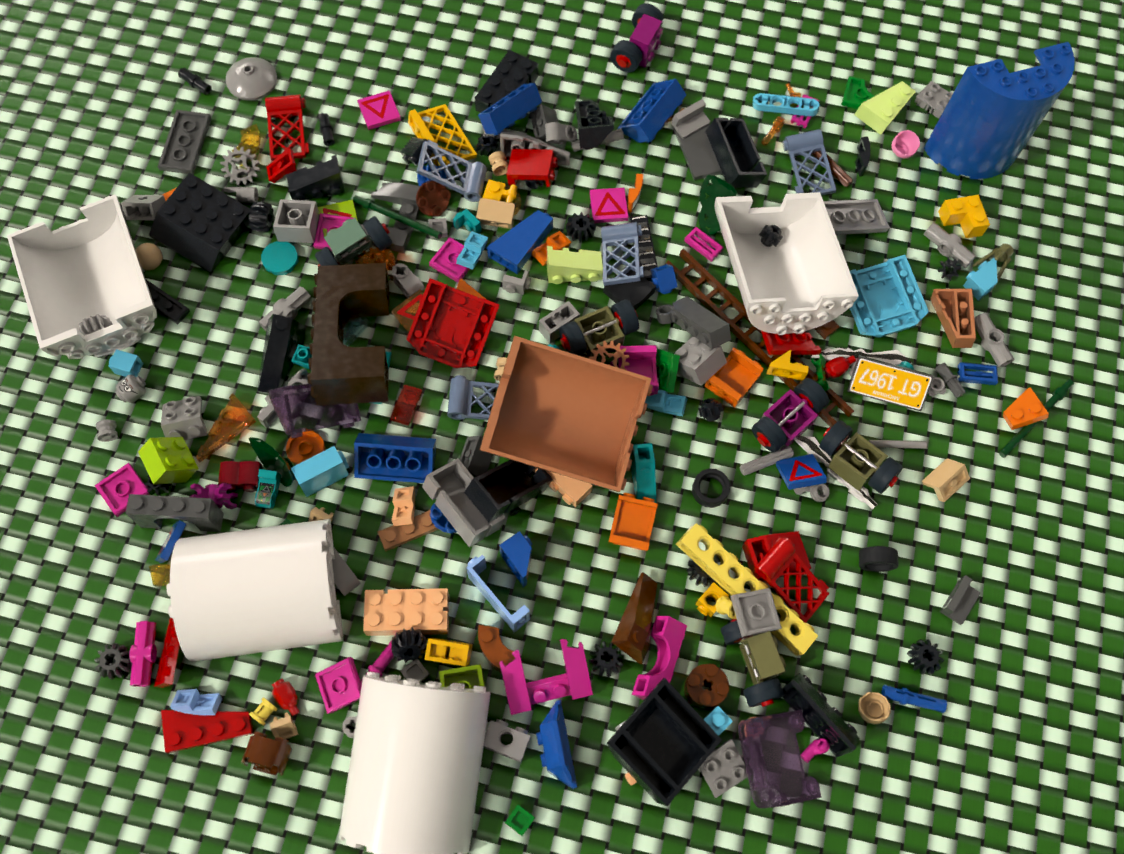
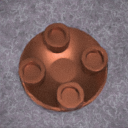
M432 180L427 181L418 189L416 203L423 214L432 217L441 216L448 207L451 194L444 185Z

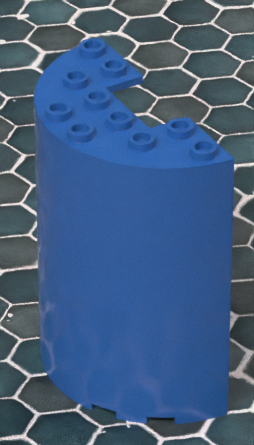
M1065 42L1035 50L1034 54L1040 66L1009 73L1002 59L967 67L924 147L927 155L936 164L939 163L947 168V172L956 176L960 174L970 176L969 179L991 178L1009 169L1072 77L1075 60L1070 43Z

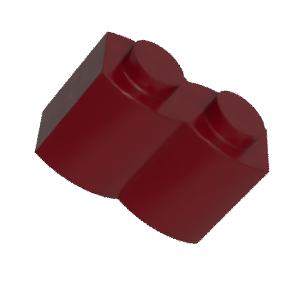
M257 461L220 462L218 485L222 483L231 484V488L226 492H235L236 489L255 492V489H258L259 469H263V465Z

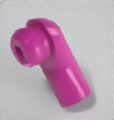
M825 738L814 740L800 754V757L808 763L815 755L826 753L830 748V744Z

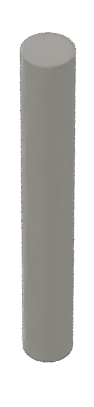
M869 440L877 448H927V441Z

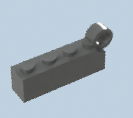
M687 296L673 302V306L662 305L656 309L659 323L669 324L675 322L683 330H686L711 349L731 340L729 324Z

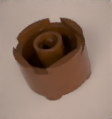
M702 664L695 667L687 676L684 684V694L688 702L692 706L703 710L717 707L729 692V682L726 674L714 664ZM704 684H705V685L708 684V685L710 686V688H709V690H708V689H705V690H704V689L702 688V686H703Z
M255 731L254 736H251L241 763L245 766L251 763L254 765V770L276 775L278 772L280 776H283L292 748L291 745L287 744L288 740L276 737L273 740L267 738L266 734Z

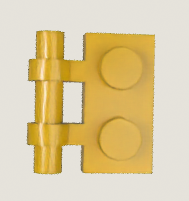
M488 180L482 198L497 201L506 198L505 202L513 203L517 196V186L512 184L510 189L505 190V183Z

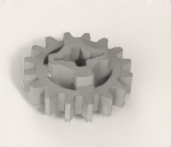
M234 147V152L227 150L229 155L222 156L225 162H220L225 167L221 169L222 173H226L224 177L226 179L230 178L231 184L236 181L237 186H240L241 182L245 186H247V181L253 183L252 178H258L256 171H260V168L256 167V165L260 164L259 160H255L257 156L255 154L251 155L250 149L245 152L244 147H241L240 151L236 147ZM249 159L252 162V169L248 166ZM235 163L237 165H241L243 163V166L246 168V170L244 168H240L238 170V167L235 165ZM229 164L233 168L232 174L229 171ZM241 175H248L246 177L240 178Z

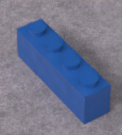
M523 84L478 114L485 133L499 135L501 132H504V128L513 126L515 124L514 121L526 117L527 112L536 110L537 106L542 103L536 84Z

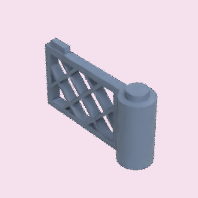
M817 129L785 137V141L782 142L783 149L790 156L797 186H795L796 194L804 193L803 188L806 184L814 188L811 193L820 192L821 196L835 193L836 187L823 144L821 130ZM820 150L822 156L819 160L811 156L813 152ZM802 155L806 158L801 164L795 161L794 156ZM808 159L816 163L813 169L805 166ZM818 165L826 169L824 175L815 171ZM801 169L810 173L806 179L799 176ZM812 174L820 178L817 185L808 181ZM824 180L830 183L831 188L823 189L819 185Z
M428 140L423 142L416 173L463 194L464 198L468 201L478 202L482 197L487 167L482 162L471 163L438 147L437 143ZM427 148L433 151L434 157H429ZM442 157H447L451 164L445 165ZM437 159L441 168L436 169L432 161ZM428 163L432 171L428 172L422 169L423 164ZM457 164L466 166L465 172L461 173ZM453 166L457 175L452 176L448 170L449 167ZM443 170L447 179L441 178L438 172ZM459 177L462 187L458 186L454 179Z
M637 222L601 227L604 286L641 281L640 277H644V268L640 266L639 236H642L641 225H638ZM628 243H635L630 250L625 247ZM608 246L617 247L612 252L607 250ZM620 250H623L626 253L621 258L616 255ZM630 255L635 258L631 263L625 261ZM614 258L617 262L612 266L609 265L608 262ZM621 264L627 266L622 271L616 269ZM631 269L636 272V275L633 276L626 275ZM612 272L617 274L615 278L608 279Z
M455 376L450 382L447 416L456 420L465 418L488 420L490 416L489 410L492 408L493 403L486 408L480 400L488 395L494 402L495 397L491 392L494 389H498L499 384L469 381L465 376ZM473 387L481 388L485 393L477 398L473 393ZM476 403L483 409L480 413H471V407Z

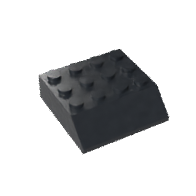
M189 172L156 213L149 236L212 273L249 226L250 208Z
M663 678L610 738L607 745L613 757L656 803L668 806L722 739L666 678Z

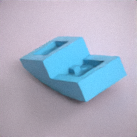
M471 231L464 243L463 250L457 257L456 264L473 270L486 246L488 237Z
M658 390V394L646 396L645 400L647 408L677 416H683L687 402L686 396L668 394L664 390Z

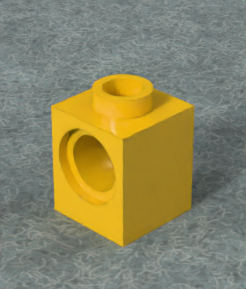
M713 582L696 602L697 609L703 615L712 617L717 611L716 606L709 605L706 602V598L711 597L717 602L722 596L729 597V595Z

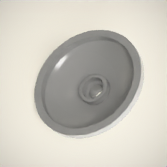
M249 57L237 61L229 68L226 74L228 90L235 97L242 100L252 101L261 99L270 94L277 84V73L274 66L267 60L257 57Z

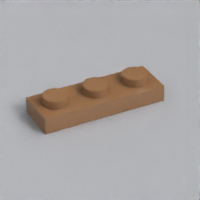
M429 510L415 516L413 524L390 526L378 531L385 551H388L439 529L432 523Z

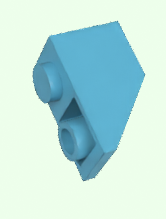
M995 258L989 262L984 261L978 267V271L975 272L973 270L966 276L967 281L963 287L965 289H972V295L978 301L988 294L998 282L997 260Z

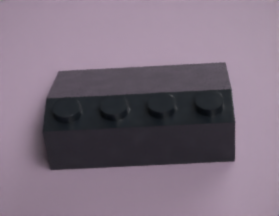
M797 674L782 688L784 691L783 699L819 739L825 738L830 744L829 750L836 757L850 753L857 748L860 738L856 735V729L851 724L844 722L841 718V713L826 702L827 698L822 692L816 691L813 688L811 680L806 675Z

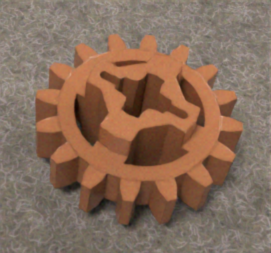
M612 340L610 345L603 341L602 347L599 344L596 345L597 351L591 350L594 354V357H589L591 360L596 361L597 355L600 354L602 357L601 363H604L606 361L605 354L609 358H614L612 361L614 367L618 368L617 359L620 357L622 358L620 369L626 370L624 366L630 365V363L625 362V359L629 358V355H624L626 348L621 350L620 343L614 346ZM611 348L616 350L614 354L607 353L605 349Z

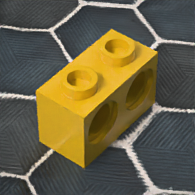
M429 638L424 660L466 667L470 665L473 644Z

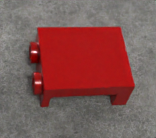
M512 149L506 173L509 187L512 184L516 185L517 180H545L546 187H550L551 182L555 179L554 168H557L558 164L557 157L554 156V150Z

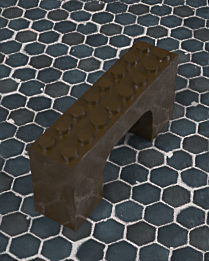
M386 263L318 266V274H314L317 287L313 289L316 301H313V312L315 314L312 315V326H314V329H311V340H313V343H310L312 358H309L311 373H308V384L312 385L311 397L315 398L317 405L388 402L389 370L385 346L349 347L343 344L344 329L351 320L359 317L389 316L390 289Z

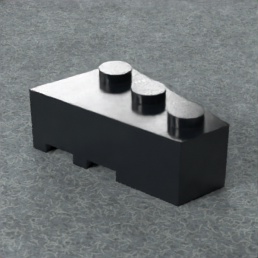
M331 156L332 160L324 163L322 161L316 162L317 166L312 168L304 167L287 174L288 188L292 200L304 201L345 193L337 156Z

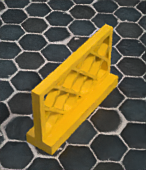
M446 104L421 112H417L415 109L409 111L408 124L417 138L431 140L435 143L438 141L447 143L446 148L438 147L465 160L477 157V153ZM444 111L446 117L444 118L436 114L438 112ZM422 117H429L431 118V121H424L422 120ZM434 119L443 122L442 126L433 124ZM447 123L453 125L454 129L451 130L444 126ZM430 128L438 130V135L430 133ZM442 132L450 134L451 136L448 139L440 135ZM453 136L461 138V143L452 140ZM449 145L459 147L458 151L448 149ZM461 148L468 150L470 153L466 155L460 153ZM445 156L442 157L445 165L451 164ZM437 159L432 161L436 166H441Z

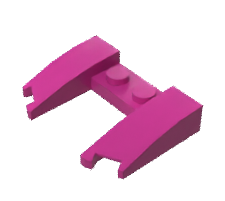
M560 639L566 673L528 683L525 681L519 650L513 652L515 660L505 666L503 661H500L511 715L530 711L533 704L571 695L572 700L593 695L582 642H579L578 648L567 646V639Z

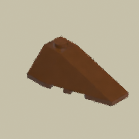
M644 572L640 574L611 641L639 664H643L650 647L658 584Z

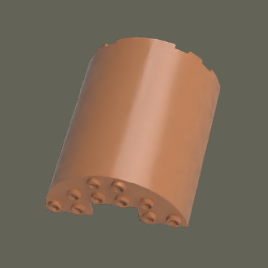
M514 336L487 422L480 451L620 492L625 488L627 479L624 476L626 471L630 470L632 460L629 458L633 449L631 440L638 431L636 422L638 418H641L642 414H645L647 409V403H645L646 396H650L652 391L651 378Z

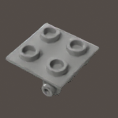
M931 81L916 96L914 102L922 109L925 108V111L932 107L929 113L933 112L932 115L940 119L953 93L948 92L939 84Z
M732 739L714 749L698 769L704 776L715 798L750 776Z

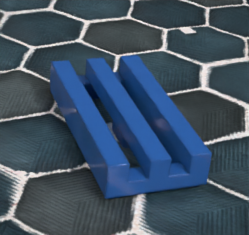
M962 362L958 364L959 382L996 385L998 383L997 366ZM964 369L981 370V371H976V372H973V371H964ZM982 371H992L993 373H984Z

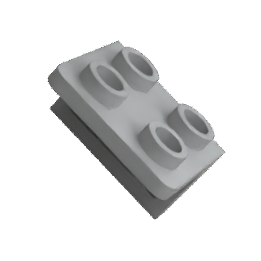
M191 396L179 401H169L163 405L161 428L165 437H183L184 440H189L207 435V429L201 416L202 399L200 396Z

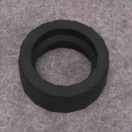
M709 468L702 470L697 474L692 485L694 499L700 505L714 508L724 503L730 492L728 477L717 469ZM706 478H713L719 481L722 485L721 495L714 499L704 496L700 491L701 481Z
M872 546L859 550V567L863 570L884 572L897 569L899 566L898 551L894 548Z

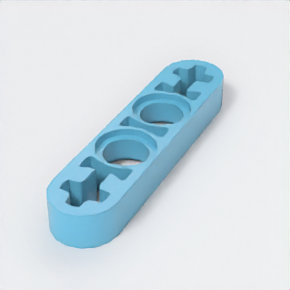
M758 93L753 97V108L758 111L815 116L819 112V102L816 99ZM774 102H780L781 105H780V106H775V105H773V103H774ZM797 104L798 107L792 108L790 105Z

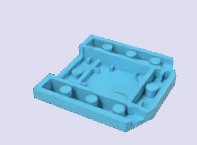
M906 255L891 258L885 263L868 268L850 271L859 295L850 310L860 334L884 337L916 326L929 312Z

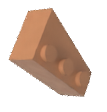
M934 289L930 300L952 348H972L976 339L972 289Z

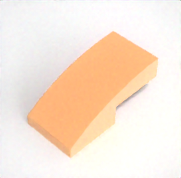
M414 486L395 489L392 501L394 505L393 526L413 524Z

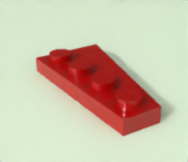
M173 618L169 620L154 687L164 688L173 685L180 645Z
M161 710L165 753L168 754L252 735L253 728L251 716L249 715L250 712L217 711L216 715L206 716L187 714L175 710Z

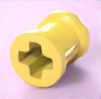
M727 596L719 598L715 605L717 612L722 615L727 614L731 619H736L731 599Z
M263 697L260 705L254 712H250L249 715L264 726L266 719L273 711H277L278 708Z

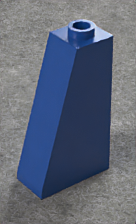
M537 210L487 247L488 257L518 274L532 256L533 249L539 247L553 229V218L548 213Z

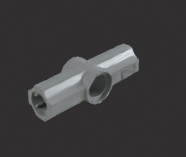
M936 223L931 224L923 234L938 246L937 248L941 255L957 259V262L964 268L968 267L976 258V255L962 245V240L958 235L948 234Z
M300 286L286 299H279L273 305V310L259 321L260 326L266 331L268 319L273 314L294 319L298 314V310L312 299L311 296Z
M984 312L974 318L975 328L982 339L981 345L986 351L990 352L997 366L1004 367L1013 362L1015 359L1003 341V332L996 329L987 313Z

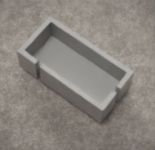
M457 458L428 474L422 488L432 500L436 499V506L465 543L471 547L481 541L484 536L487 537L499 530L506 517L502 515L489 523L464 493L474 477Z

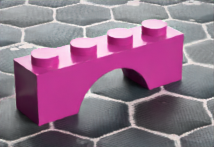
M656 616L651 637L657 646V661L648 673L638 674L632 695L644 700L663 678H666L670 683L687 625L670 616Z

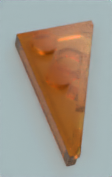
M233 393L229 397L230 401L227 406L221 410L219 418L210 429L209 437L204 446L201 445L196 458L199 462L206 459L256 422Z

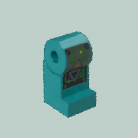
M259 469V483L255 496L256 507L273 509L282 476L277 471Z

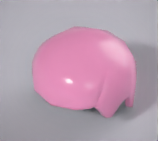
M910 130L899 132L892 141V151L897 157L902 159L910 158L920 147L919 137Z

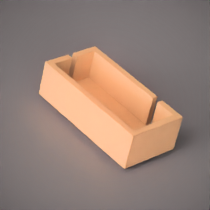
M448 588L389 589L388 594L384 590H365L364 633L366 636L395 635L396 632H403V629L410 630L413 627L414 630L420 629L424 635L449 634Z

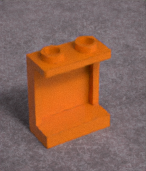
M733 347L726 358L727 363L706 381L705 387L735 408L759 379L764 368L761 367L759 362L747 357L743 351Z
M623 493V496L619 495L608 543L648 551L658 504L654 503V499L643 497L642 500L635 499V495L630 493Z

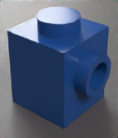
M665 264L650 269L652 275L651 282L656 286V291L667 294L672 292V289L678 287L673 266Z

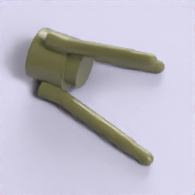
M1002 244L972 266L976 267L995 255V260L1004 262L997 274V281H999L1007 264L1011 261L1010 256L1014 253V250L1009 244Z

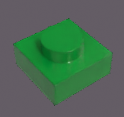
M517 805L505 824L523 836L535 817L520 805Z

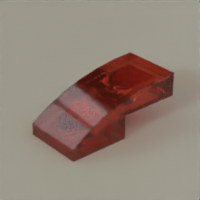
M404 385L390 420L409 426L423 390Z

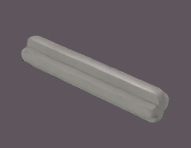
M790 446L785 447L777 452H772L742 464L740 471L742 475H748L776 464L779 460L791 458L794 452Z

